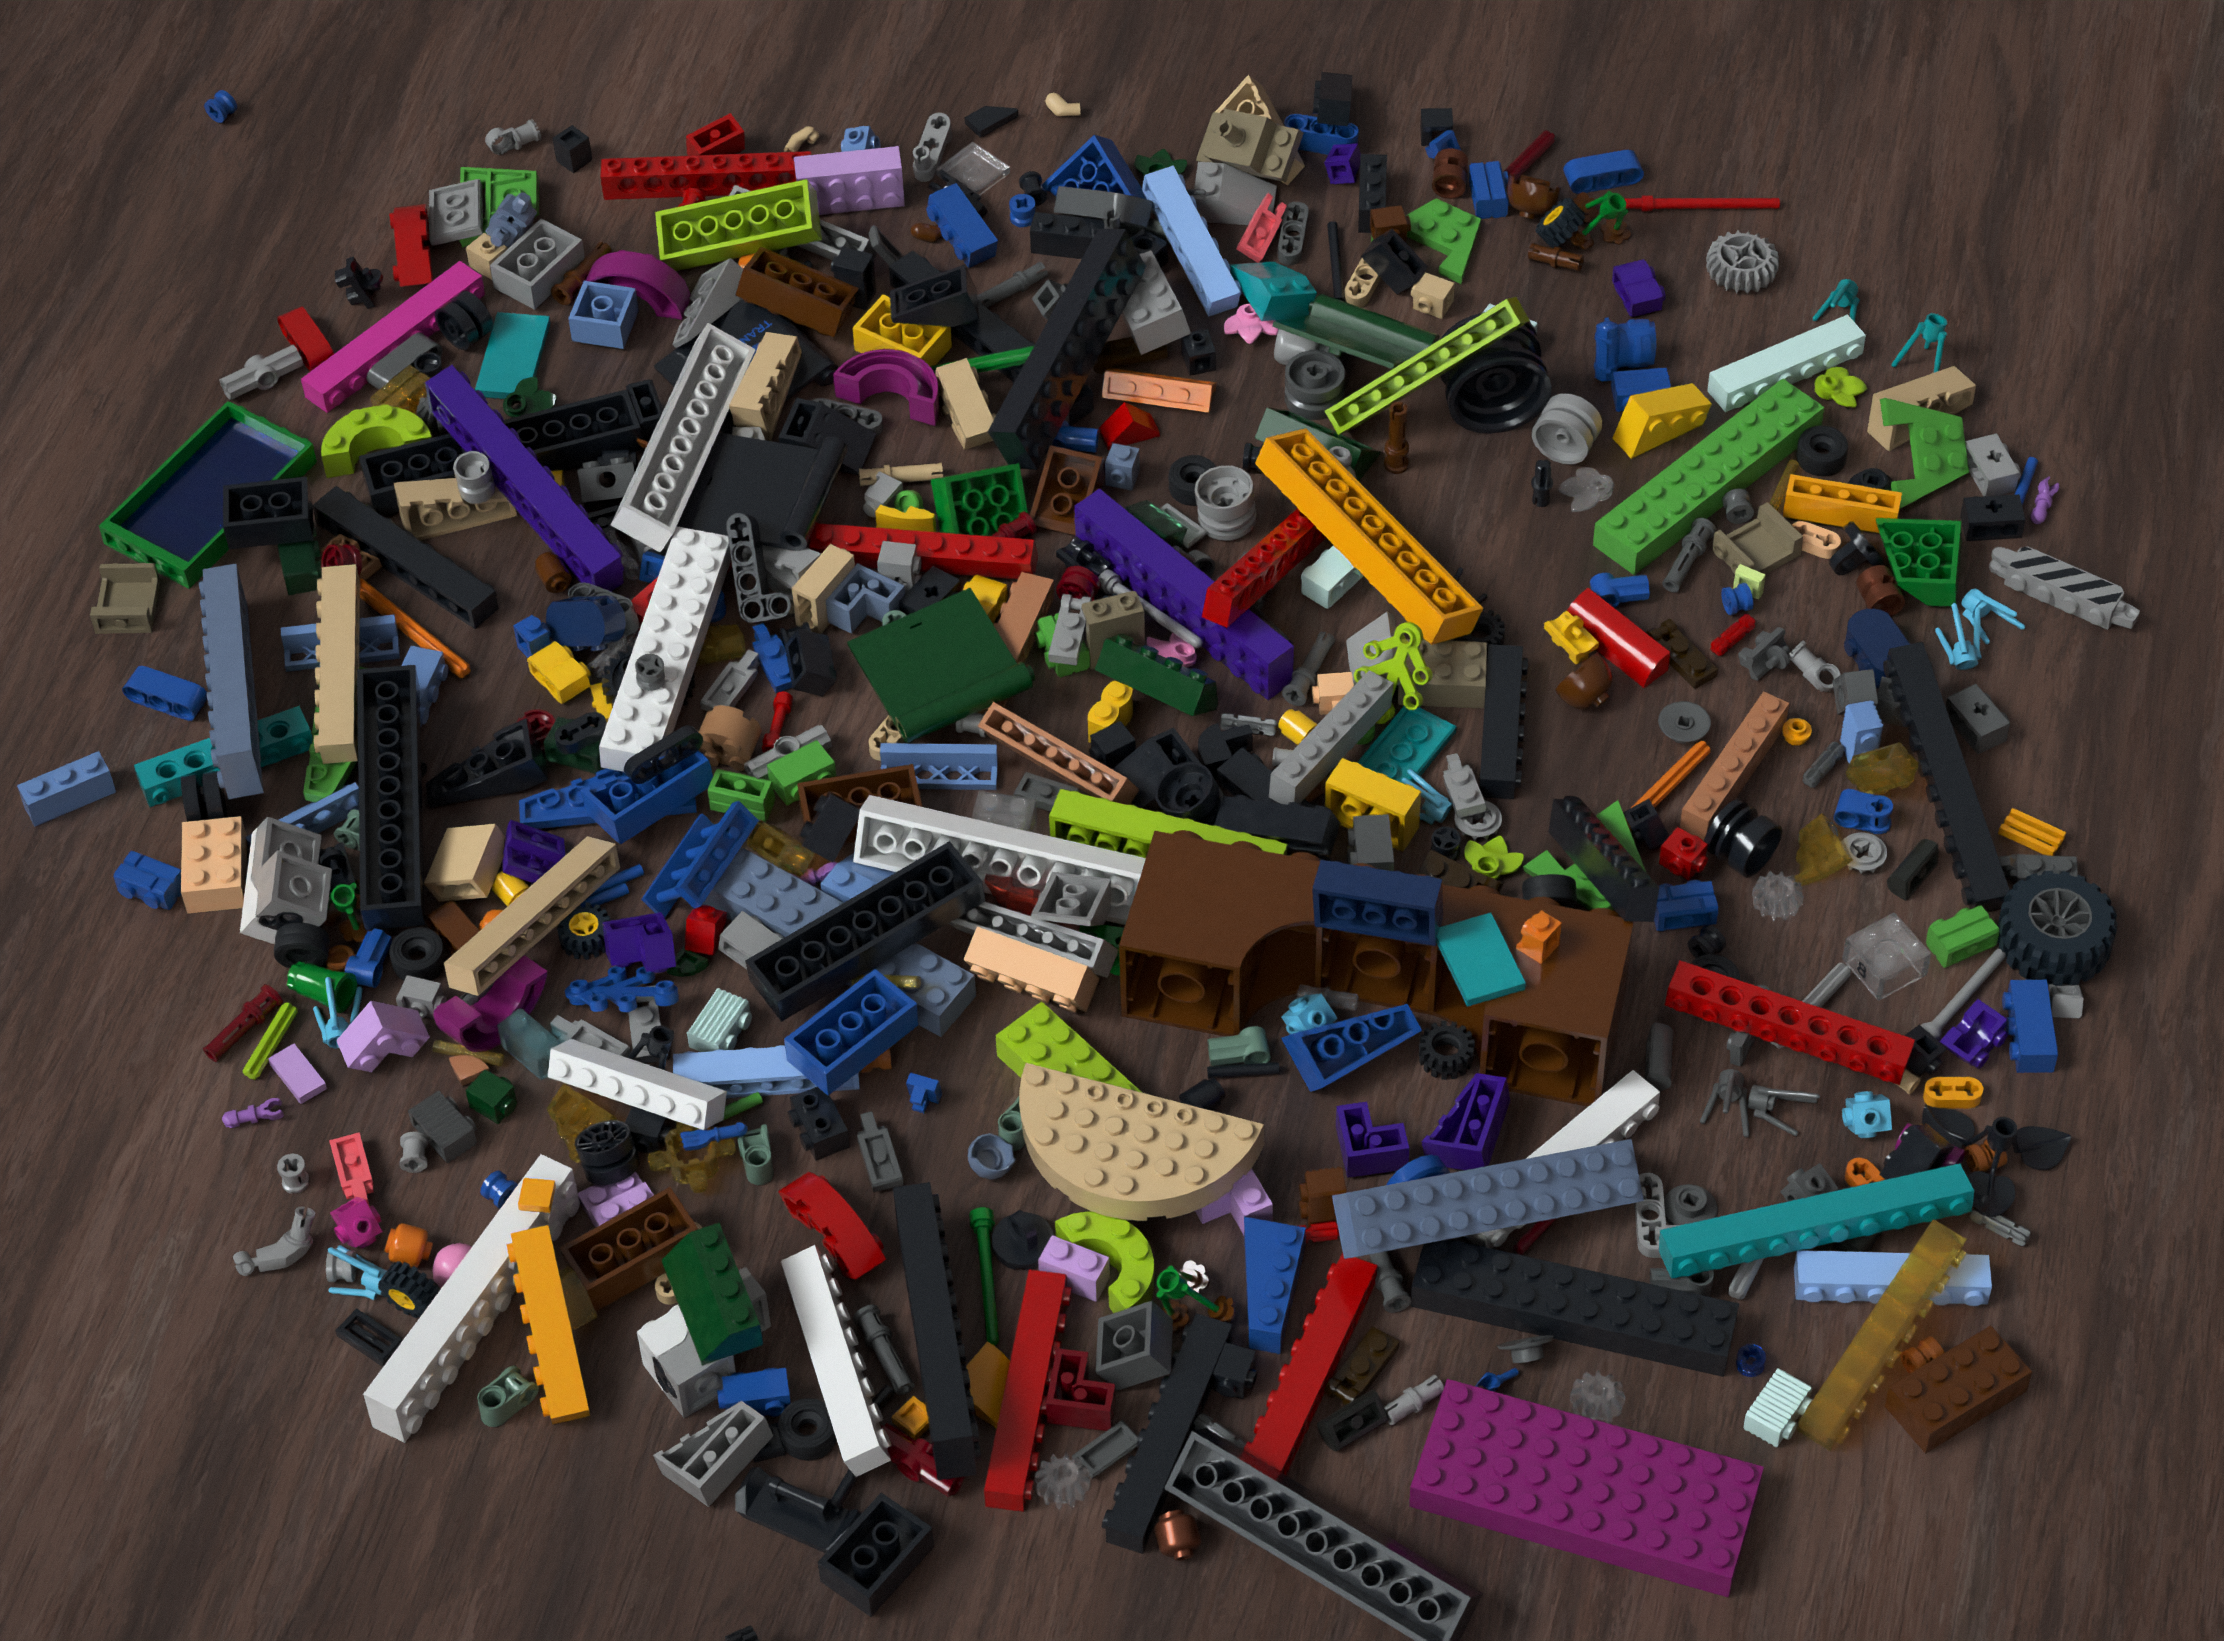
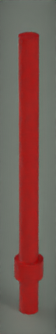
M1642 195L1641 198H1624L1626 209H1641V211H1652L1653 209H1779L1780 206L1779 198H1653L1652 195Z

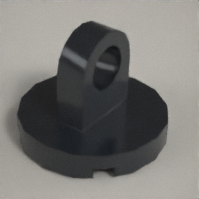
M1852 521L1846 524L1843 529L1851 541L1839 549L1829 561V565L1835 574H1848L1866 560L1872 566H1885L1884 559L1872 543L1862 534L1860 528Z
M1018 1210L1003 1218L995 1226L992 1234L993 1253L998 1261L1007 1268L1014 1270L1016 1268H1024V1271L1033 1270L1039 1267L1038 1259L1051 1236H1054L1053 1229L1048 1221L1039 1215Z

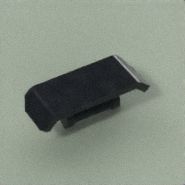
M752 1467L735 1493V1511L742 1517L824 1553L835 1544L862 1514L858 1509L847 1510L843 1507L837 1513L832 1512L831 1499L824 1496L819 1497L784 1482L778 1476L771 1477L760 1467Z

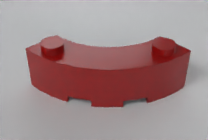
M427 205L395 207L394 213H389L391 229H394L397 265L393 266L394 281H399L400 287L431 283L433 281L430 248L429 246H424V241L429 240Z
M807 1172L778 1191L792 1218L800 1221L809 1230L815 1228L818 1233L825 1237L822 1239L823 1246L832 1256L844 1277L856 1280L886 1260L882 1253L884 1246L879 1237L869 1232L851 1206L830 1185L823 1175L817 1176L814 1173Z

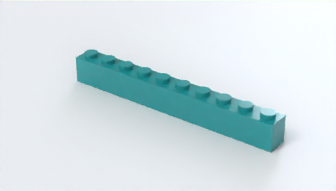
M1959 1163L1662 1229L1659 1236V1253L1671 1279L1691 1276L1695 1273L1713 1269L1717 1270L1735 1264L1749 1263L1754 1260L1780 1256L1802 1249H1811L1816 1246L1842 1242L1856 1237L1870 1236L1878 1232L1901 1229L1905 1226L1932 1222L1954 1215L1959 1216L1972 1212L1974 1189Z

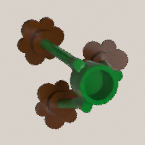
M1607 191L1605 195L1594 199L1589 198L1587 193L1581 192L1577 198L1573 199L1585 213V219L1582 220L1584 223H1588L1591 219L1595 218L1586 228L1579 225V229L1572 233L1570 240L1575 246H1580L1583 250H1587L1588 247L1591 248L1594 245V241L1591 238L1590 231L1603 218L1607 219L1606 224H1603L1600 228L1604 241L1620 245L1623 243V240L1630 238L1631 232L1626 228L1627 224L1623 221L1628 210L1622 195ZM1601 204L1600 214L1598 215V209L1595 206Z
M1192 1260L1184 1263L1183 1270H1177L1172 1265L1169 1266L1157 1278L1159 1291L1156 1296L1164 1305V1308L1161 1309L1173 1319V1333L1179 1327L1182 1328L1187 1323L1189 1324L1190 1318L1187 1314L1189 1309L1187 1305H1179L1176 1300L1169 1301V1298L1181 1299L1188 1294L1209 1308L1208 1315L1210 1318L1226 1323L1231 1321L1236 1315V1310L1233 1308L1235 1305L1234 1299L1222 1295L1213 1303L1200 1294V1290H1204L1209 1286L1210 1279L1205 1275L1207 1272L1206 1267L1201 1264L1197 1265Z

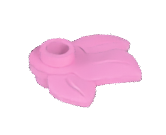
M1250 303L1240 306L1236 314L1229 317L1224 323L1225 334L1239 333L1248 344H1252L1261 332L1268 335H1277L1278 328L1272 327L1273 322L1276 320L1261 321Z
M1174 633L1171 634L1169 641L1147 637V646L1157 649L1159 655L1165 658L1173 657L1183 662L1182 666L1190 667L1195 664L1197 655L1194 647Z

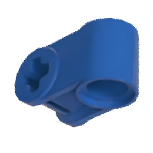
M1846 789L1840 794L1834 813V821L1844 828L1883 834L1891 828V818L1889 815L1893 811V803L1888 797L1883 795H1873L1855 789ZM1877 818H1878V826L1875 825V822H1876V819H1877Z

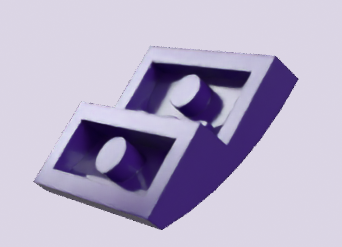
M510 820L504 842L503 873L535 883L565 856L564 838Z

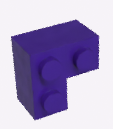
M662 912L602 922L606 955L611 966L628 967L633 962L641 961L646 972L651 971L653 973L665 972L668 968L676 967L673 935Z
M1367 1102L1336 1106V1131L1347 1178L1398 1171L1409 1162L1410 1148L1404 1123L1373 1127Z

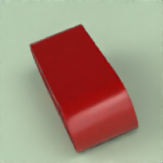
M301 306L277 317L283 335L290 345H294L297 348L303 364L309 372L334 355L330 344L304 307Z

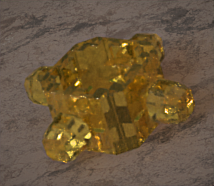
M676 1121L677 1128L670 1130L665 1136L667 1151L662 1152V1150L648 1155L650 1170L662 1171L666 1170V1167H670L674 1181L680 1184L689 1183L690 1189L694 1193L704 1192L708 1186L707 1179L713 1178L719 1171L717 1157H727L736 1152L733 1138L720 1140V1142L712 1141L706 1147L708 1155H704V1160L699 1161L696 1158L688 1160L689 1163L684 1164L683 1160L678 1161L676 1153L680 1152L679 1148L683 1147L680 1133L699 1130V1128Z

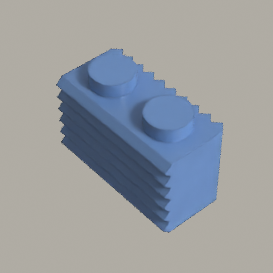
M1871 700L1848 704L1845 707L1840 742L1845 748L1844 752L1850 767H1867L1877 762L1883 730L1882 720L1879 719L1880 715H1878L1876 706H1874V702Z

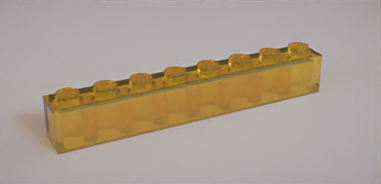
M1932 1220L1800 1418L1797 1427L1798 1432L1831 1451L1836 1442L1842 1445L1851 1430L1847 1426L1852 1417L1860 1418L1868 1404L1864 1399L1869 1392L1875 1394L1885 1378L1881 1374L1887 1366L1892 1369L1901 1355V1352L1897 1349L1903 1341L1907 1344L1910 1342L1918 1329L1914 1325L1919 1316L1925 1319L1934 1305V1302L1930 1299L1936 1291L1940 1294L1943 1292L1951 1278L1947 1274L1952 1266L1958 1269L1967 1254V1252L1963 1251L1966 1238L1938 1221Z

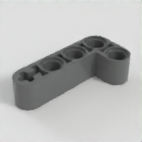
M1058 186L1054 213L1104 220V211L1114 208V217H1116L1115 211H1120V223L1148 228L1153 201L1121 193Z

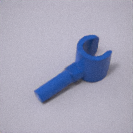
M1513 1368L1500 1375L1486 1372L1478 1381L1476 1387L1484 1386L1488 1390L1495 1392L1500 1384L1519 1374L1518 1370Z

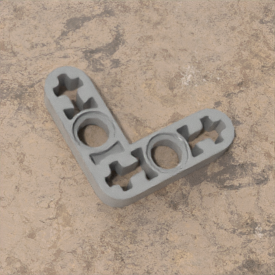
M1642 1173L1639 1175L1644 1201L1634 1203L1637 1246L1642 1255L1646 1257L1662 1258L1659 1253L1660 1230L1680 1225H1666L1661 1179L1653 1173ZM1644 1185H1650L1652 1190L1651 1199H1646ZM1653 1210L1657 1212L1659 1217L1655 1220H1647L1642 1216V1212ZM1649 1231H1654L1656 1245H1650V1241H1648Z

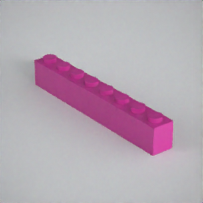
M461 261L456 263L301 378L305 398L326 413L340 405L345 399L368 383L367 375L374 364L412 335L421 332L429 337L436 331H439L440 329L435 320V311L450 302L461 291H469L481 299L485 295L482 275Z

